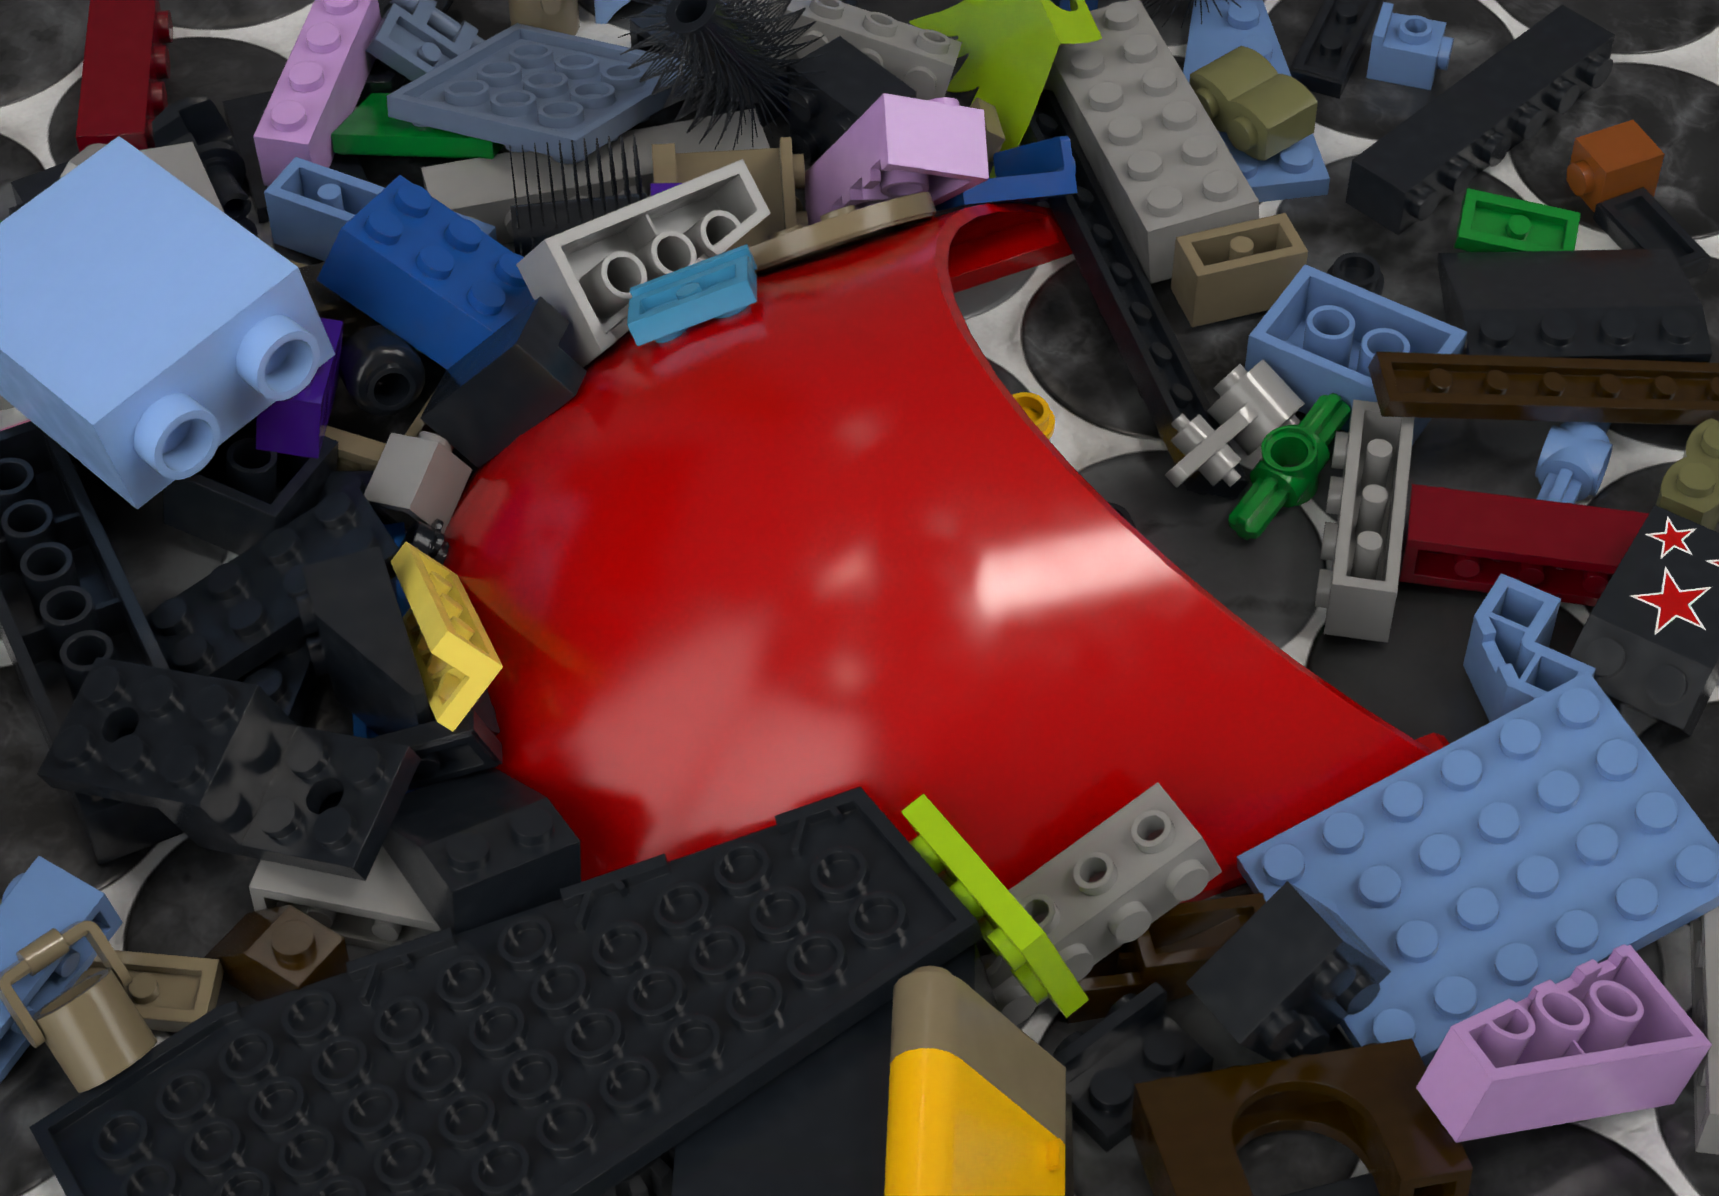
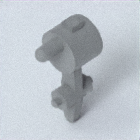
M1264 359L1249 371L1239 364L1213 388L1221 397L1207 412L1220 425L1216 430L1200 414L1190 422L1182 413L1171 423L1179 432L1171 442L1185 456L1164 475L1176 488L1197 470L1212 486H1215L1223 479L1231 487L1242 477L1234 469L1242 459L1228 445L1230 441L1234 440L1249 456L1262 445L1264 438L1272 430L1287 425H1299L1301 421L1294 414L1305 403Z

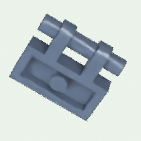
M391 0L390 3L392 5L384 14L366 51L406 78L414 81L485 40L477 35L478 29L464 20L460 24L436 8L437 1Z

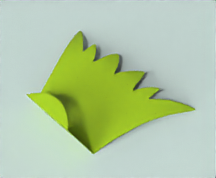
M963 0L948 9L909 22L921 29L934 30L949 37H958L957 41L962 42L957 58L969 55L960 70L950 81L947 91L953 93L966 92L979 87L972 103L976 98H979L995 106L1006 139L1002 143L1000 151L1019 146L1030 124L1060 44L1090 43L1102 39L1085 0H1070L1071 11L1059 8L1051 0ZM994 166L989 178H996Z

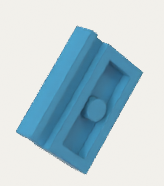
M748 244L631 287L630 293L632 298L629 299L627 326L636 345L640 346L653 340L656 343L668 342L683 334L691 326L713 318L733 316L746 309L750 304L757 302V276L754 271L757 270V265Z

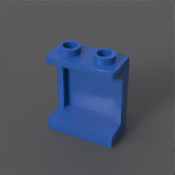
M1068 136L1054 137L994 153L993 161L996 178H989L935 206L937 213L934 216L938 217L963 208L986 203H1022L1029 205L1078 193L1075 178L1076 164L1072 156L1070 138Z

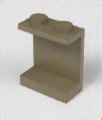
M780 137L779 148L675 153V143L651 144L654 183H685L741 159L744 160L771 214L725 252L748 244L749 247L769 240V235L801 224L803 227L808 226L807 211H796L795 189H805L804 155L792 153V137Z

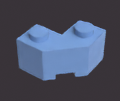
M1502 573L1474 615L1463 663L1489 722L1500 718L1586 671L1594 678L1596 668L1549 648L1561 598Z

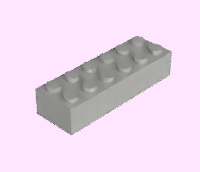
M1140 0L1115 2L1109 6L1090 11L1102 39L1090 43L1060 44L1044 89L1054 92L1150 284L1172 278L1176 237L1259 219V200Z

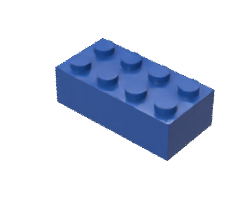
M401 175L395 178L341 227L317 277V281L445 369L453 366L535 301L516 265L524 258L523 256L513 253L481 231L475 223L462 218L433 198L423 187L413 184Z

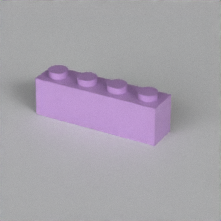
M378 0L314 1L253 135L265 186H269L295 157L327 168L330 167L335 155L331 134L354 111L376 60V57L367 52L366 49L381 22Z

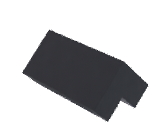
M540 296L445 371L420 419L441 437L445 438L450 445L479 469L509 446L516 438L539 424L576 396L587 371L558 346L570 322Z

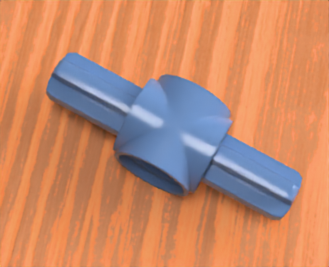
M1564 422L1560 426L1553 425L1551 427L1536 467L1535 477L1538 478L1541 485L1536 499L1575 504L1589 495L1596 496L1607 470L1613 449V444L1610 443L1606 435L1611 423Z

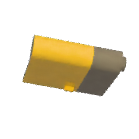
M923 966L900 978L893 989L884 1196H1065L1066 1067L963 980L952 975L948 970L937 966Z

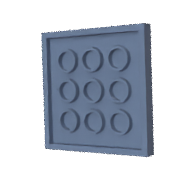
M516 23L387 95L388 117L412 122L414 126L432 127L504 144L505 148L509 151L510 145L512 152H522V145L524 152H535V143L536 152L547 155L546 142H548L549 155L558 163H560V140L563 164H573L571 140H573L576 163L584 161V138L588 155L596 151V138H598L599 148L608 143V136H610L611 142L616 141L621 134L639 123L646 122L651 115L661 110L672 88L651 95L661 75L641 83L639 82L640 78L654 61L628 69L647 51L635 49L620 55L630 48ZM663 58L652 70H654L666 58ZM668 60L665 61V62H664L661 66H659L656 70H658L660 67H662L664 64H666V63L668 62ZM675 71L665 82H667L678 71Z

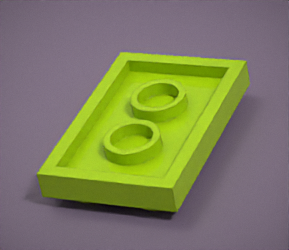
M923 793L901 811L917 834L909 843L976 918L983 935L982 941L996 957L1001 955L1012 968L1010 969L1012 975L1032 1000L1038 1005L1046 997H1049L1066 1018L1089 1000L1046 933Z

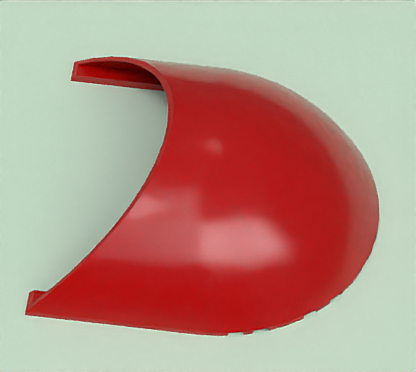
M986 203L963 208L756 275L757 302L750 304L746 309L733 316L713 318L691 326L683 334L668 342L656 343L653 340L637 346L631 332H627L598 357L583 367L587 373L575 397L539 424L520 435L479 469L477 468L466 484L444 532V541L449 543V549L443 566L458 575L503 665V668L487 687L500 729V733L496 737L502 743L503 764L495 768L546 796L580 840L582 882L664 853L668 862L777 825L775 815L861 787L908 842L914 839L917 834L901 811L924 793L1001 883L1010 890L1158 782L1203 837L1222 870L1219 875L1208 882L1201 893L1192 899L1181 901L1180 903L1201 901L1247 883L1237 869V856L1450 743L1444 735L1434 732L1418 739H1413L1359 705L1297 662L1235 615L1168 559L1077 472L1028 417L997 376L970 333L955 300L954 293L1072 255L1073 253L1051 208L1022 203Z

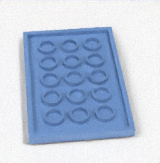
M1588 671L1237 856V869L1254 894L1263 893L1267 902L1287 881L1337 913L1391 971L1379 983L1380 991L1374 1001L1361 1012L1354 1015L1348 1014L1339 1023L1353 1046L1356 1048L1371 1043H1386L1412 1038L1425 1066L1430 1064L1452 1025L1507 999H1511L1514 1002L1521 1001L1528 997L1534 986L1549 979L1555 984L1569 978L1577 966L1594 959L1597 963H1601L1607 960L1613 949L1623 944L1626 946L1631 945L1635 951H1638L1719 907L1718 842Z

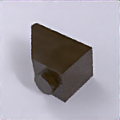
M292 905L247 913L204 957L219 959L224 969L222 980L258 1002L295 989L300 990L304 986L347 972L346 962H349L345 938Z

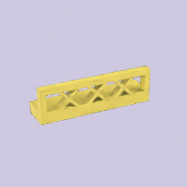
M406 541L390 561L410 605L409 610L403 616V622L434 717L438 723L454 732L503 668V665L458 575Z

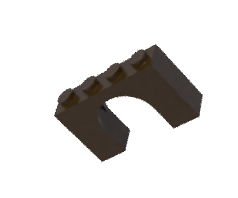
M1412 1038L1386 1043H1371L1362 1047L1313 1055L1303 1054L1294 1058L1246 1066L1236 1065L1221 1070L1179 1077H1163L1154 1081L1134 1084L1130 1133L1154 1196H1254L1237 1152L1252 1139L1281 1130L1315 1132L1342 1143L1353 1151L1364 1163L1368 1172L1372 1173L1380 1196H1468L1473 1167L1461 1142L1456 1143L1416 1089L1426 1071V1067Z

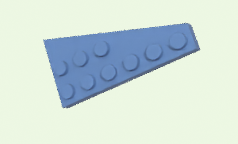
M1194 0L1183 73L1188 82H1190V73L1239 46L1257 51L1272 64L1278 74L1292 77L1263 0H1233L1238 5L1231 0H1227L1229 4L1225 0H1214L1221 15L1212 0H1207L1209 12L1205 0H1202V24L1200 0H1196V7ZM1218 131L1259 202L1328 195L1330 177L1313 133L1269 159L1261 161L1236 149L1230 142L1227 133Z

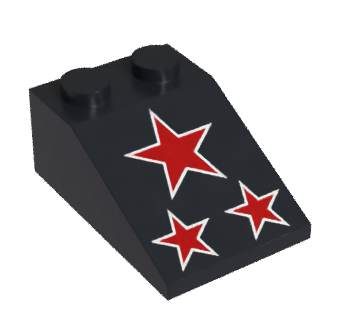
M1654 505L1591 611L1569 657L1596 668L1594 679L1609 699L1689 736L1692 735L1719 680V533Z

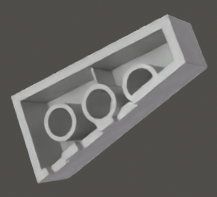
M741 159L546 238L516 265L534 300L541 296L570 322L558 346L583 368L629 331L627 319L629 299L632 298L630 293L631 287L722 254L771 213L744 160Z

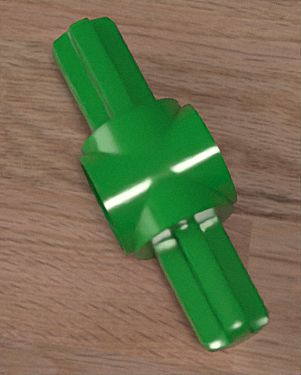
M1335 393L1320 396L1299 425L1282 426L1266 435L1261 445L1262 458L1250 472V480L1253 485L1228 518L1229 527L1236 531L1240 538L1244 540L1259 538L1282 507L1290 508L1304 504L1316 494L1319 485L1318 475L1330 460L1328 446L1335 438L1336 431L1339 432L1351 416V407L1343 402L1341 396ZM1287 465H1296L1294 467H1283Z

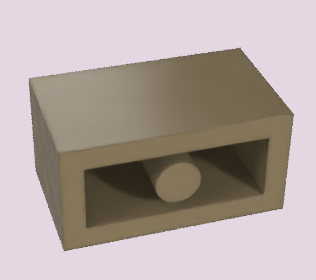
M1286 213L1179 236L1175 240L1171 290L1191 327L1266 311L1272 307L1301 268L1307 264L1308 250Z

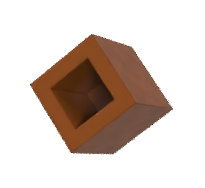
M1634 120L1626 121L1575 138L1570 164L1567 168L1566 181L1573 193L1580 196L1593 212H1595L1596 204L1642 187L1654 197L1665 154Z

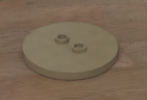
M930 192L915 193L857 210L855 205H850L820 216L821 221L806 227H803L801 224L773 233L768 236L769 240L749 247L757 265V270L754 271L756 275L932 219L937 212Z

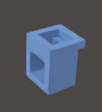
M1383 2L1372 37L1366 78L1431 91L1437 69L1447 71L1452 53L1454 38L1444 36L1446 22L1430 20L1418 15L1409 16L1393 13L1394 4Z

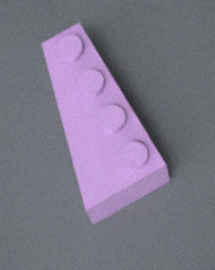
M883 93L805 172V200L808 226L820 222V216L846 206L855 205L857 210L920 192H930L934 206H937L988 180L984 110L959 106V101L954 98L942 97L922 100Z
M1623 944L1613 949L1607 960L1601 963H1597L1594 959L1577 966L1569 978L1555 984L1549 979L1534 986L1528 997L1521 1001L1514 1002L1511 999H1507L1452 1025L1416 1089L1457 1143L1674 1104L1712 1044L1631 945L1626 946Z

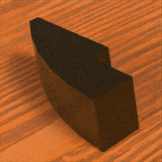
M1263 893L1177 904L1151 923L1148 930L1134 941L1122 944L1093 965L1091 971L1078 981L1089 1000L1066 1018L1067 1024L1105 1018L1110 1008L1121 997L1128 993L1138 995L1154 982H1158L1167 991L1166 1002L1195 994L1186 982L1266 903Z

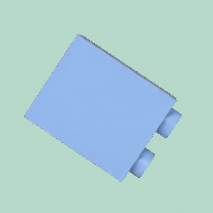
M120 136L0 222V395L137 510L173 481L191 477L202 470L212 459L219 445L275 401L286 400L300 393L311 382L317 369L335 355L299 268Z

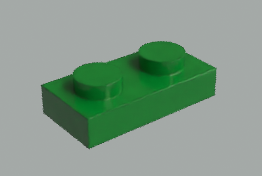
M1467 188L1462 200L1454 248L1469 252L1575 250L1581 213Z

